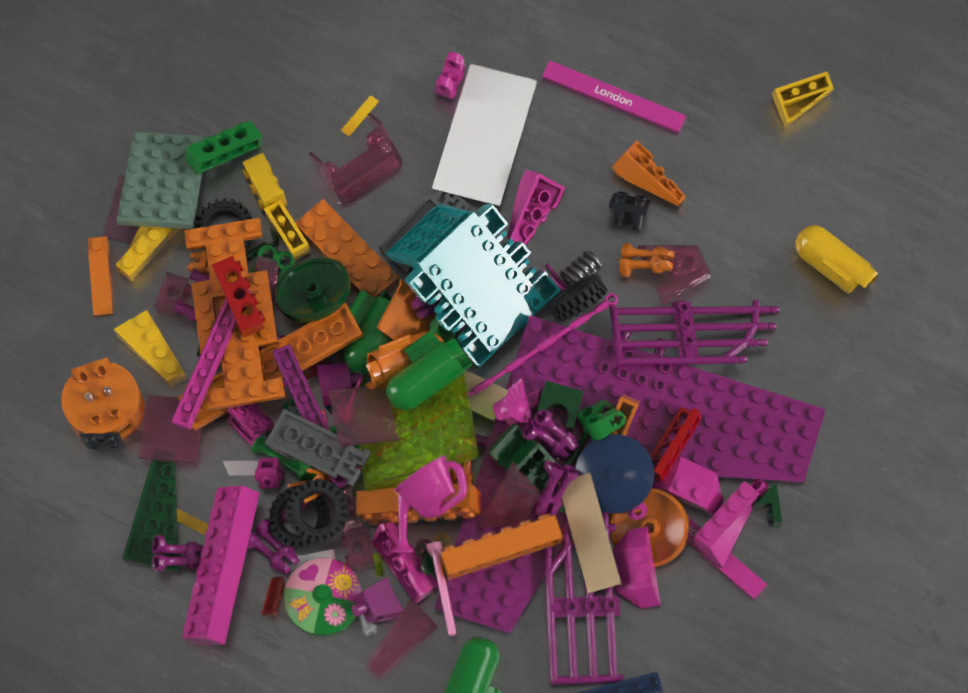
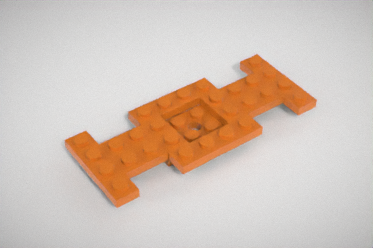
M260 218L184 230L188 251L206 248L210 280L191 283L200 353H202L226 300L212 264L231 256L234 257L235 261H240L244 270L240 273L243 278L247 277L251 286L248 289L251 291L250 295L254 294L258 302L256 309L258 312L262 311L266 320L263 322L265 329L244 338L238 324L236 325L221 359L225 387L207 391L208 410L214 411L286 398L283 378L263 379L260 347L278 344L268 272L264 270L248 273L244 241L263 238ZM231 276L228 281L234 282L237 280V277ZM245 310L243 315L249 316L252 310Z

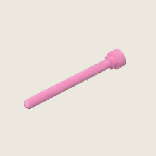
M442 541L426 544L427 552L433 557L449 636L453 637L456 635V629L440 556L441 550H443Z

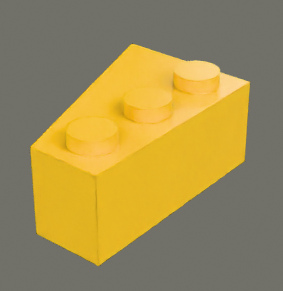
M261 153L243 161L244 169H242V173L245 179H250L252 183L249 187L253 195L257 194L259 198L257 203L260 210L263 211L264 208L278 200H281L285 208L288 207L284 191L280 189L278 180L274 176L264 154Z

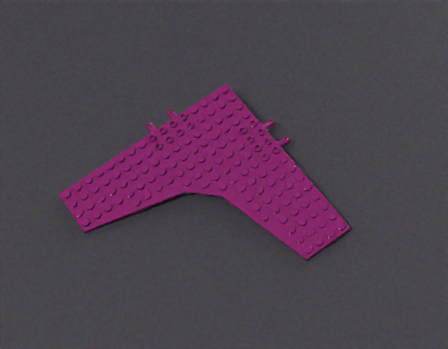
M530 315L516 359L538 347L539 343L551 335H556L565 329L566 326ZM575 329L570 330L558 338L555 343L543 351L537 352L525 360V363L511 371L506 386L508 390L514 382L522 378L526 396L536 389L542 390V396L546 381L584 391L578 413L602 399L609 401L614 406V409H616L622 394L636 399L640 403L626 436L639 442L649 455L652 454L680 407L689 411L693 408L700 410L702 419L678 458L683 457L715 472L718 478L804 483L826 411L824 408L685 364L617 365L613 341ZM620 332L621 341L630 340L632 332H627L626 335H624L625 332ZM622 348L623 357H665L667 348H655L654 354L635 348ZM539 406L531 412V419L534 421ZM606 406L603 407V413L606 412ZM559 408L549 409L548 411L552 414V421L559 418L565 428L567 422L566 413ZM682 414L679 419L680 425H683L688 417L687 415ZM496 417L491 435L488 437L473 432L470 434L469 439H476L477 446L485 450L474 487L481 492V515L475 516L473 519L463 518L455 547L462 546L463 542L469 539H474V541L482 539L481 536L493 532V535L499 534L501 529L512 526V529L520 526V523L531 520V523L535 522L541 516L534 513L536 497L532 496L520 482L511 478L487 452L510 427L505 419L499 421ZM576 417L572 434L578 442L584 430L578 417ZM518 423L516 425L523 431L527 423ZM678 431L671 432L669 435L670 441L675 438ZM587 434L589 437L584 448L593 441L590 434ZM535 437L533 440L538 442L562 467L567 459L553 454L549 449V445L542 439ZM669 446L661 448L659 451L660 457L665 454ZM577 460L574 462L572 467L576 468ZM557 484L556 487L554 488V491H553L552 494L555 493L556 489H557L558 486H559L558 484ZM559 509L555 517L563 537V524L569 522L567 514L560 512ZM563 538L560 544L548 547L551 548L552 561L563 547ZM545 549L448 580L445 573L452 615L509 634L545 577ZM439 591L434 610L444 613Z

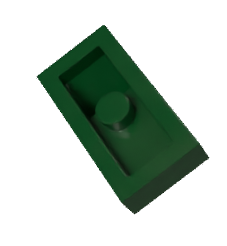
M772 484L755 507V510L770 508V510H767L768 520L772 521L773 527H779L782 524L777 484Z

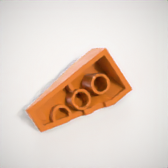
M636 140L611 168L615 170L619 177L679 206L686 196L673 180L665 177V170L662 166L657 167L653 162L654 156Z

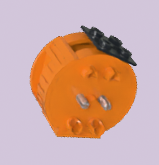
M108 357L71 369L73 376L69 377L65 383L61 402L63 412L75 433L89 449H99L100 446H108V448L124 446L123 439L139 428L145 411L143 395L131 373L116 363H110Z

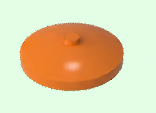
M652 488L648 497L643 501L647 507V513L643 518L632 519L628 512L613 513L610 524L616 525V531L611 532L614 546L618 544L628 530L648 527L654 567H658L671 562L682 552L689 535V521L684 507L674 496L665 491Z

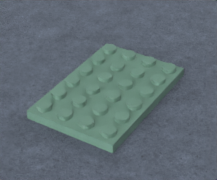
M133 132L117 215V225L193 229L202 173L196 174L186 161V148L192 143L204 140L207 136Z

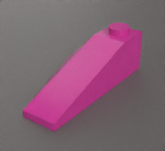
M525 170L517 189L507 239L512 238L514 242L519 241L526 245L536 233L535 229L541 222L544 223L551 209L556 208L565 187L540 173Z

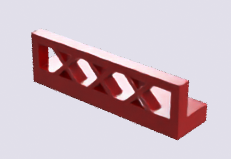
M680 407L650 455L653 463L659 462L654 470V478L656 480L664 481L669 470L702 419L700 410L693 408L689 411L683 407ZM682 414L687 415L688 417L683 425H680L679 419ZM678 431L675 438L670 441L669 435L671 432ZM669 446L665 454L660 457L659 451L661 448Z

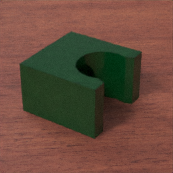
M546 381L537 413L543 409L559 408L563 410L567 416L565 430L572 433L584 391Z

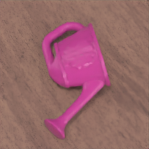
M442 456L416 471L395 488L394 491L399 493V539L397 546L393 548L392 552L411 553L414 551L407 541V513L410 507L415 508L420 516L434 518L449 510L466 496L467 483L465 473L459 463L446 461V457ZM448 469H453L456 472L459 484V492L452 498L450 497L456 493V489L453 486Z

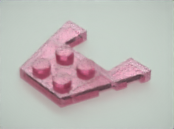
M697 245L638 246V249L654 250L655 247H664L675 252L673 260H666L673 263L672 270L668 271L673 283L657 287V294L662 305L668 303L672 297L682 295V292L689 287L692 289L710 278V270ZM641 257V260H650V258Z

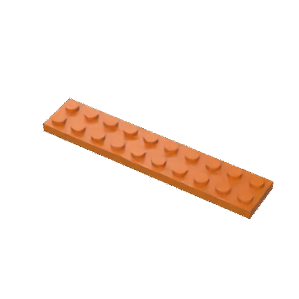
M346 302L333 314L321 320L310 322L279 339L278 344L269 345L260 350L263 379L283 378L272 354V351L290 344L303 371L362 338L364 335ZM223 371L213 377L208 390L225 387ZM183 394L178 396L179 401H181ZM205 395L193 422V429L196 431L228 413V408L209 411Z

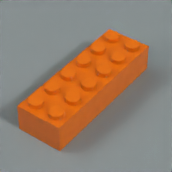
M324 199L295 222L306 241L323 258L336 260L345 267L350 277L351 287L358 294L363 290L375 298V296L379 297L383 290L390 294L399 286V276Z
M458 483L453 484L454 488L456 489V493L452 495L450 498H452L459 492ZM467 483L466 496L438 517L426 518L420 516L415 508L410 507L407 513V523H417L418 520L434 522L439 518H444V520H455L456 517L473 519L475 516L481 515V492L471 483ZM395 488L356 491V514L371 526H378L383 522L399 524V493L394 491Z
M545 514L538 517L539 520L531 523V520L520 523V526L512 529V526L501 529L499 534L493 535V532L481 536L482 539L474 541V539L464 541L462 546L455 547V545L444 548V551L441 552V560L448 580L560 544L563 537L555 515Z

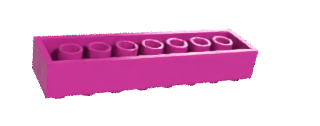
M242 485L217 487L206 538L201 551L197 576L192 589L188 614L183 627L182 639L199 645H225L259 492Z

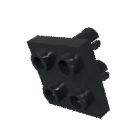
M623 191L613 193L609 203V209H613L610 223L615 225L618 218L617 225L622 226L624 212L632 213L629 227L633 229L636 221L635 229H641L643 215L646 216L651 200L642 195H636V197L629 196L628 193Z

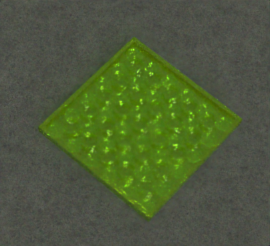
M466 373L418 407L409 411L395 408L387 398L386 388H377L356 394L354 404L360 451L363 452L364 449H367L371 452L362 468L364 487L367 492L406 480L416 471L442 456L446 457V461L457 463L478 458Z

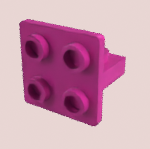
M256 403L231 407L227 410L231 414L227 422L251 446L259 436L264 435L266 431L272 430L275 426L271 418L265 415Z

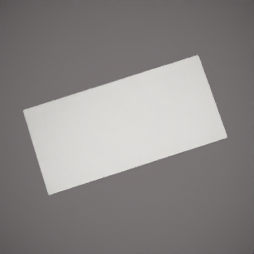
M470 64L432 189L500 206L537 80Z

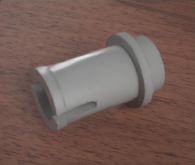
M364 615L358 616L363 627V634L371 636L377 632V625L368 623Z

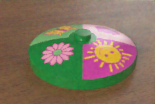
M315 558L301 564L290 575L284 590V604L288 616L299 629L315 636H331L344 631L356 620L357 617L352 612V606L358 604L356 598L363 591L359 578L347 564L333 558Z

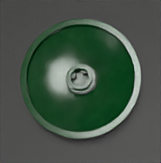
M330 258L309 259L295 265L284 274L276 288V302L281 312L293 321L313 322L321 320L333 314L343 305L350 293L351 281L345 267L338 261Z

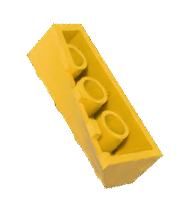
M140 226L127 252L115 264L117 271L132 282L180 228Z

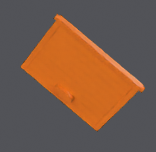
M402 279L399 280L400 284L376 327L392 340L409 334L411 337L422 332H429L430 323L436 315L435 312L430 317L418 318L416 312L421 307L413 309L411 305L416 294Z

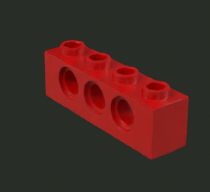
M231 256L212 264L243 338L265 329L263 322L266 321L262 311L258 312L256 309L258 302L255 295H250L248 291L251 286L247 277L243 278L240 273L244 271L240 261H235L234 257ZM231 276L237 277V280L234 282L228 281ZM238 293L245 294L241 299L235 298ZM245 310H252L249 316L243 315Z

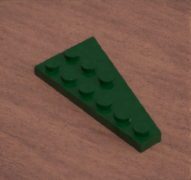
M156 448L122 557L124 561L153 567L152 558L154 555L179 557V554L152 553L153 540L156 535L164 536L167 544L178 545L175 454ZM179 565L166 566L164 569L180 574Z

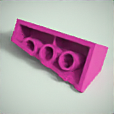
M744 481L694 536L692 544L719 567L723 568L760 493Z
M382 523L378 526L371 543L416 604L436 591L438 587L437 580L432 574L424 575L421 567L422 559H419L415 550L411 553L392 552L393 548L398 544L399 528L394 523Z

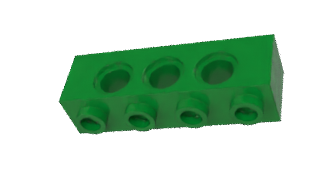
M251 120L242 122L233 128L223 130L219 134L209 136L198 143L190 144L186 148L185 159L195 173L200 174L260 148L262 134Z

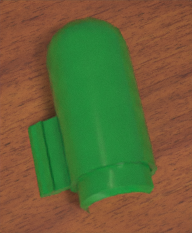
M361 290L349 308L364 336L344 348L343 359L349 369L358 374L369 373L366 367L368 353L378 350L381 345L394 341L376 328L392 299L386 290H383L379 297L375 296V298Z
M430 330L403 349L412 363L389 380L386 387L387 398L397 409L403 411L415 409L464 375V371L472 366V362L465 355L456 339H451L447 343L440 342L432 330Z
M481 636L467 640L461 648L444 693H502L490 686L500 659L497 645L490 639Z

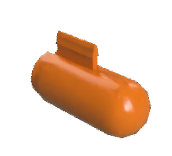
M422 332L411 337L409 334L381 345L378 350L368 353L366 367L369 370L372 382L365 385L371 390L386 388L389 380L412 363L403 349L428 332ZM434 333L440 342L443 341L439 335Z

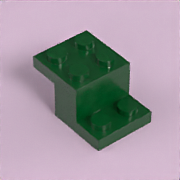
M513 423L487 452L511 478L520 482L532 496L536 497L548 482L549 473L544 469L545 461H556L538 442L526 440L522 435L523 431L518 425Z

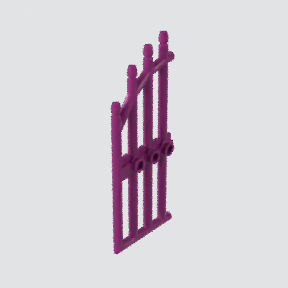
M759 300L752 301V306L692 307L691 302L686 301L672 302V307L617 308V305L614 307L609 306L616 364L747 363V357H736L735 355L745 347H764L768 345V340L752 339L756 330L776 329V323L759 322V314L779 313V307L760 306ZM693 314H752L751 323H694ZM618 315H673L674 323L619 324ZM748 330L743 339L696 340L695 331ZM676 331L677 340L621 341L620 332ZM698 347H733L723 356H699ZM622 348H678L679 357H623Z
M601 511L610 542V532L616 531V525L609 524L608 513ZM565 523L562 527L564 533L563 547L553 561L551 559V548L544 550L550 684L614 683L624 681V675L617 674L614 616H620L619 596H613L612 587L605 588V596H593V592L588 593L585 583V597H574L571 549L575 547V543L571 539L570 525ZM564 559L566 597L554 598L553 573ZM606 616L609 675H597L594 617ZM567 617L570 676H558L555 618ZM575 617H587L589 675H577Z

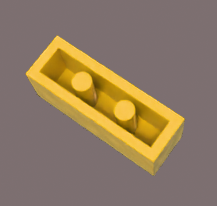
M281 200L264 208L268 221L287 251L294 256L295 261L311 253L308 242Z

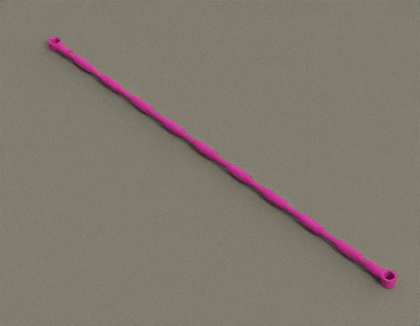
M614 293L608 294L606 300L595 306L592 311L572 321L568 327L539 343L538 347L524 356L518 357L506 365L503 370L491 378L485 379L473 387V390L458 400L455 399L425 422L422 421L408 430L407 434L395 442H390L375 452V455L367 460L364 467L376 459L382 458L409 437L412 438L427 428V425L442 415H447L459 407L460 403L474 394L477 395L492 385V382L507 372L510 373L525 363V360L537 352L543 351L570 330L578 328L590 320L589 318L594 314H599L609 306H616L618 304L617 296ZM610 298H615L614 302H609ZM356 465V467H355L356 469H358V470H360V471H362V469H363L362 467H360V466H358V465ZM303 502L301 504V511L306 508L305 506H307L311 502ZM285 509V510H283V513H282V519H283L285 522H288V519H285V517H284L285 514H286V509Z

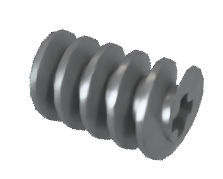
M585 251L582 254L583 257L578 256L577 261H572L571 266H566V271H560V277L567 286H571L573 282H578L580 278L590 275V271L597 273L596 266L600 269L603 268L595 254L591 251Z

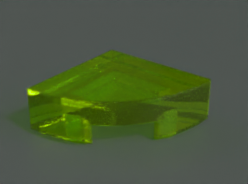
M374 553L372 555L376 576L381 577L384 575L381 554Z

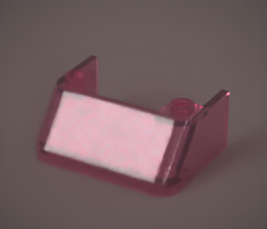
M371 113L367 114L374 130L366 136L365 142L368 150L338 169L337 165L331 161L323 163L314 153H308L320 176L335 196L345 204L354 201L397 172L402 166V159L383 123Z

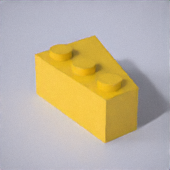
M827 71L774 89L772 97L784 129L831 94L834 87Z

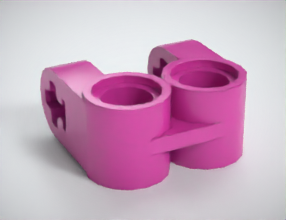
M455 52L448 53L442 74L438 76L435 83V94L449 99L455 97L458 84L461 82L465 72L464 58L460 54Z

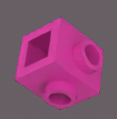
M259 458L258 466L255 470V480L259 481L260 489L279 488L280 481L284 479L283 468H280L279 459Z

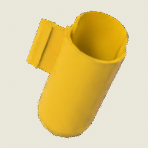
M809 225L799 232L795 241L798 255L847 294L858 284L866 288L869 283L873 284L875 282L878 272L871 267V263L825 228L819 225Z

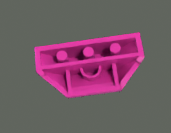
M683 457L677 458L663 482L654 478L652 488L665 491L677 500L711 516L723 504L724 497L717 474Z
M648 527L628 530L612 550L621 584L616 585L617 593L639 608L659 606L661 603Z

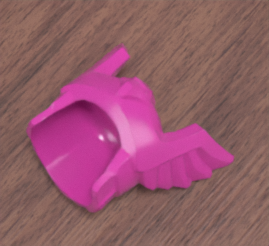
M520 378L508 389V393L504 398L493 404L494 414L499 421L505 419L509 426L513 423H529L531 412L539 406L542 390L536 389L526 396L523 379Z

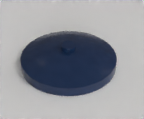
M610 434L601 440H593L583 449L576 463L575 469L579 471L578 476L587 473L591 474L600 510L606 513H624L638 507L648 497L654 483V465L649 453L639 442L625 435Z

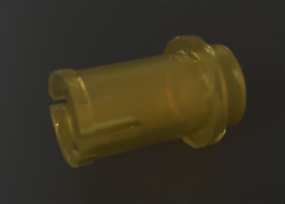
M439 533L435 536L434 542H444L442 543L443 550H441L444 551V548L449 546L450 539L447 534Z

